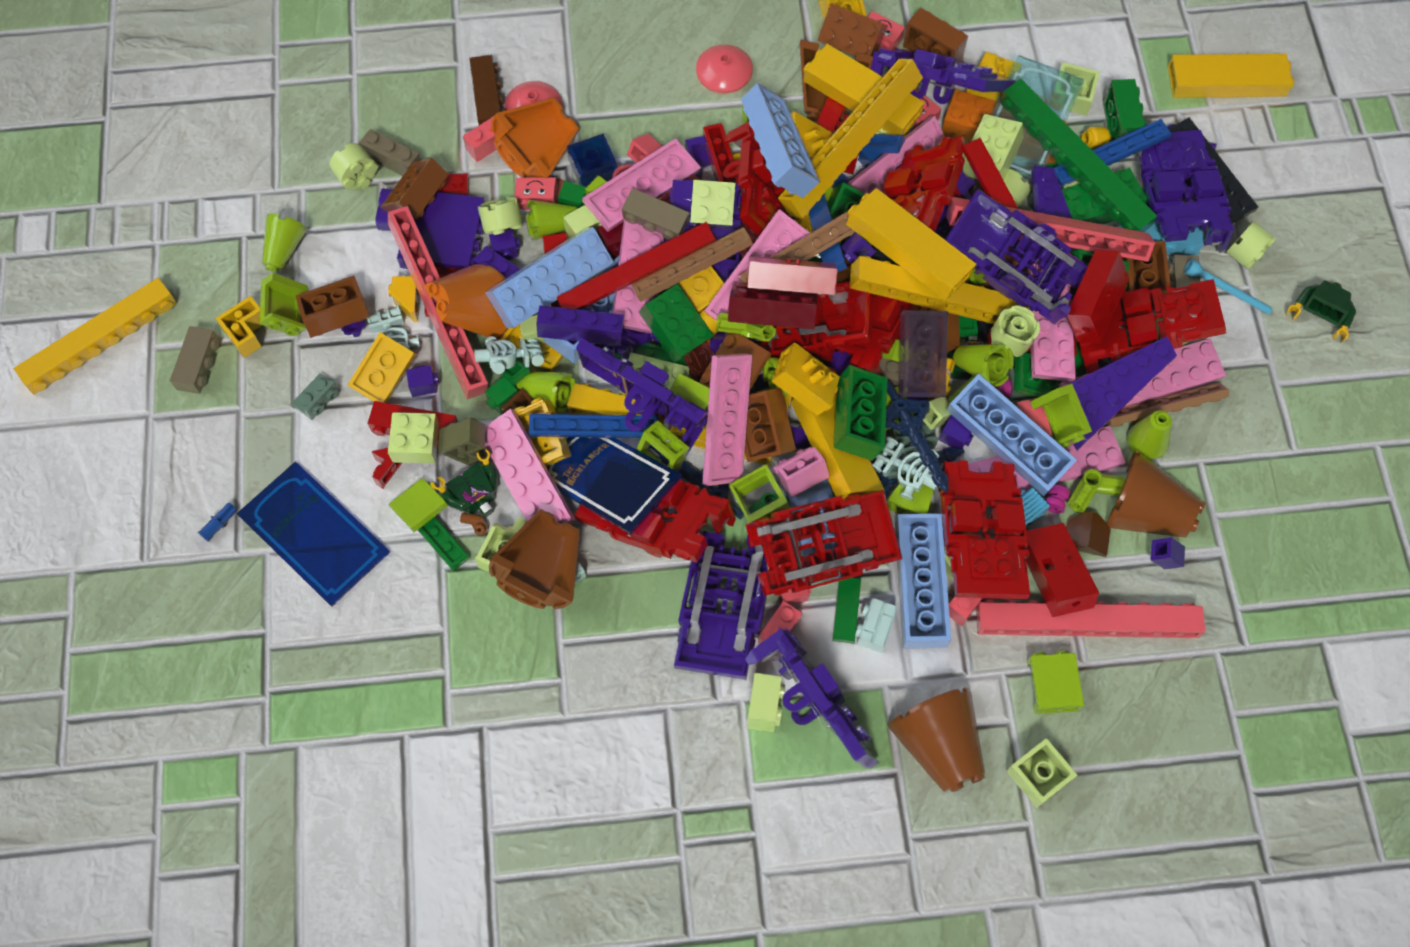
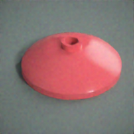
M733 45L710 47L700 55L696 63V74L700 83L713 92H736L745 87L752 77L753 65L750 57L745 51Z
M528 81L517 85L509 92L505 100V111L553 97L562 105V99L559 92L553 86L541 81Z

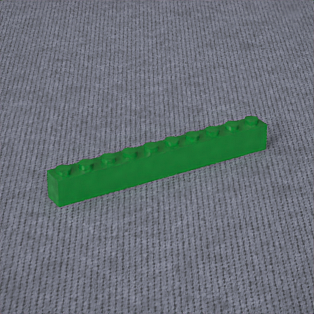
M1019 79L1003 91L1000 100L1002 107L1009 111L1017 122L1023 123L1029 135L1038 140L1042 148L1048 151L1055 161L1068 171L1070 177L1076 179L1081 184L1083 190L1088 192L1095 199L1096 203L1109 213L1113 220L1117 221L1123 229L1145 232L1153 226L1157 215L1022 79Z

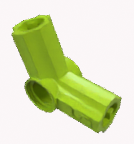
M719 312L717 316V331L736 333L761 341H770L772 337H775L776 329L773 326L728 322V313Z
M1095 469L1087 470L1067 505L1075 512L1084 513L1095 493L1119 497L1125 479L1123 477L1101 474ZM1087 480H1092L1095 485L1089 484Z

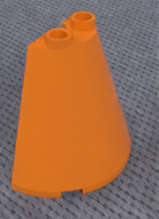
M555 97L498 112L491 122V132L495 135L493 142L499 155L507 166L522 178H547L550 176L579 130L575 121L563 114V107Z
M483 264L471 265L424 285L429 298L437 300L435 310L441 322L486 337L494 336L497 340L508 329L485 293L506 279L492 266Z

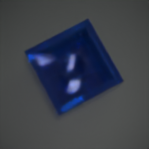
M604 134L567 146L568 160L579 185L587 187L597 176H600L607 182L612 179L618 164Z

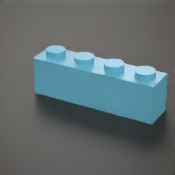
M1154 222L1153 226L1145 231V233L1150 234L1154 241H1165L1159 226L1160 223ZM1201 227L1195 228L1193 233L1188 228L1187 240L1165 242L1167 254L1198 256L1203 247Z

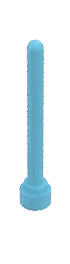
M1191 259L1185 266L1184 274L1190 277H1200L1204 280L1214 279L1215 286L1266 314L1272 312V307L1203 270L1198 261Z

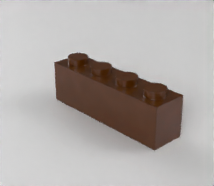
M492 55L469 58L478 125L494 117L498 112L504 111V109H500V105H503L502 93H498V89H501L500 78H496L495 75L499 74L498 64L493 62Z

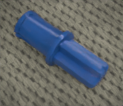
M227 503L214 517H210L211 520L198 534L209 542L221 528L225 527L224 524L233 516L237 509L231 503Z

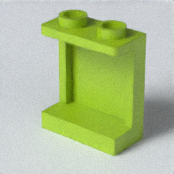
M271 273L261 280L260 324L267 326L271 330L284 332L289 336H297L305 331V325L300 323L301 314L295 296L308 292V285L275 273Z
M1073 384L1057 388L1030 402L1033 410L1043 407L1056 442L1063 448L1071 446L1070 441L1074 444L1084 440V435L1092 432Z
M1065 650L1057 651L1051 655H1046V652L1033 653L1027 660V666L1031 668L1036 701L1033 705L1034 714L1079 712L1084 707L1076 653H1068Z

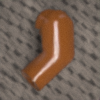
M462 512L460 523L471 524L477 535H485L487 533L488 525L481 515Z

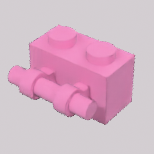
M809 447L805 450L800 449L796 452V455L787 460L785 458L782 459L778 465L773 467L775 474H779L783 487L792 498L830 477L825 459L815 447Z

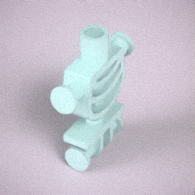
M398 305L391 310L386 308V313L384 314L376 311L377 314L367 318L372 334L381 332L409 350L413 346L421 347L419 335L416 338L409 339L407 332L403 328H396L397 326L404 325Z
M490 336L485 341L486 349L474 350L475 362H489L490 368L496 374H501L505 369L514 367L517 357L523 358L525 367H529V361L534 366H541L544 363L541 347L538 340L534 338L529 339L526 344L524 339H520V349L516 350L515 345L510 341L497 340L496 337Z
M887 437L883 453L875 457L876 461L872 464L874 470L881 473V467L885 464L886 467L882 473L887 478L894 465L899 467L898 482L905 488L904 493H901L900 496L907 500H913V491L919 492L923 484L936 490L938 486L932 481V474L924 466L919 457L920 454L913 452L901 460L899 457L905 449L904 444H899L893 438ZM894 446H898L895 452L892 451ZM934 451L936 457L938 458V457H939L938 453H937L936 451ZM903 471L907 472L906 481L902 478ZM911 475L914 476L913 483H910Z

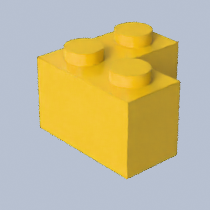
M251 296L215 318L243 358L261 348L260 343L253 334L254 330L262 326L260 324V307Z

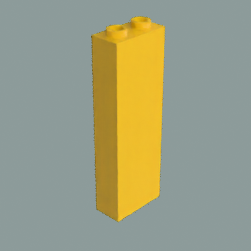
M826 44L823 49H819L813 61L808 62L803 69L805 83L851 111L857 108L883 78L829 44ZM909 94L906 100L894 111V114L882 125L881 129L891 135H905L921 116L925 102Z
M1287 53L1172 55L1168 64L1172 98L1286 97L1294 86V78L1291 77L1290 72L1291 62L1288 61Z
M877 188L870 194L866 193L858 205L854 204L847 213L849 217L846 225L945 301L971 276L977 265Z
M834 395V404L831 409L822 412L818 416L796 399L791 401V405L812 448L815 447L825 459L830 476L827 479L836 497L842 495L844 500L847 496L855 494L864 495L884 489L870 460L834 448L836 395Z

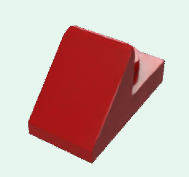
M388 448L371 452L374 459L381 463V465L375 468L372 478L376 485L382 489L402 465V463L392 462L388 454Z

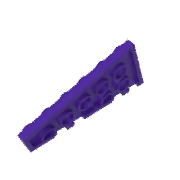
M1034 166L1032 168L1035 212L1072 219L1054 168Z
M1167 336L1070 383L1073 384L1092 432L1084 435V440L1073 444L1076 451L1177 357Z

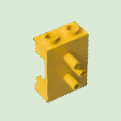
M986 52L979 67L992 68V72L998 73L997 76L1013 79L1015 73H1020L1022 65L996 54ZM967 89L966 91L967 93L1000 102L1003 93L980 92L972 89Z
M793 112L791 113L811 160L831 138L832 132L801 114Z
M794 342L781 353L772 382L818 416L824 411H829L833 406V398L838 390L837 385L840 377Z
M543 398L531 401V405L527 407L521 406L514 409L528 435L529 414H556L552 401L544 400ZM530 437L546 467L572 456L565 437Z

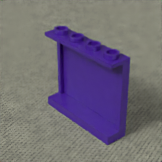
M436 192L434 200L423 209L424 214L422 217L414 220L434 265L455 269H463L474 265L473 259L481 249L480 235L484 234L478 206L485 203L484 198ZM399 250L397 255L400 268L408 269Z

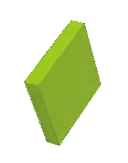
M423 478L388 504L413 533L448 507L442 497Z

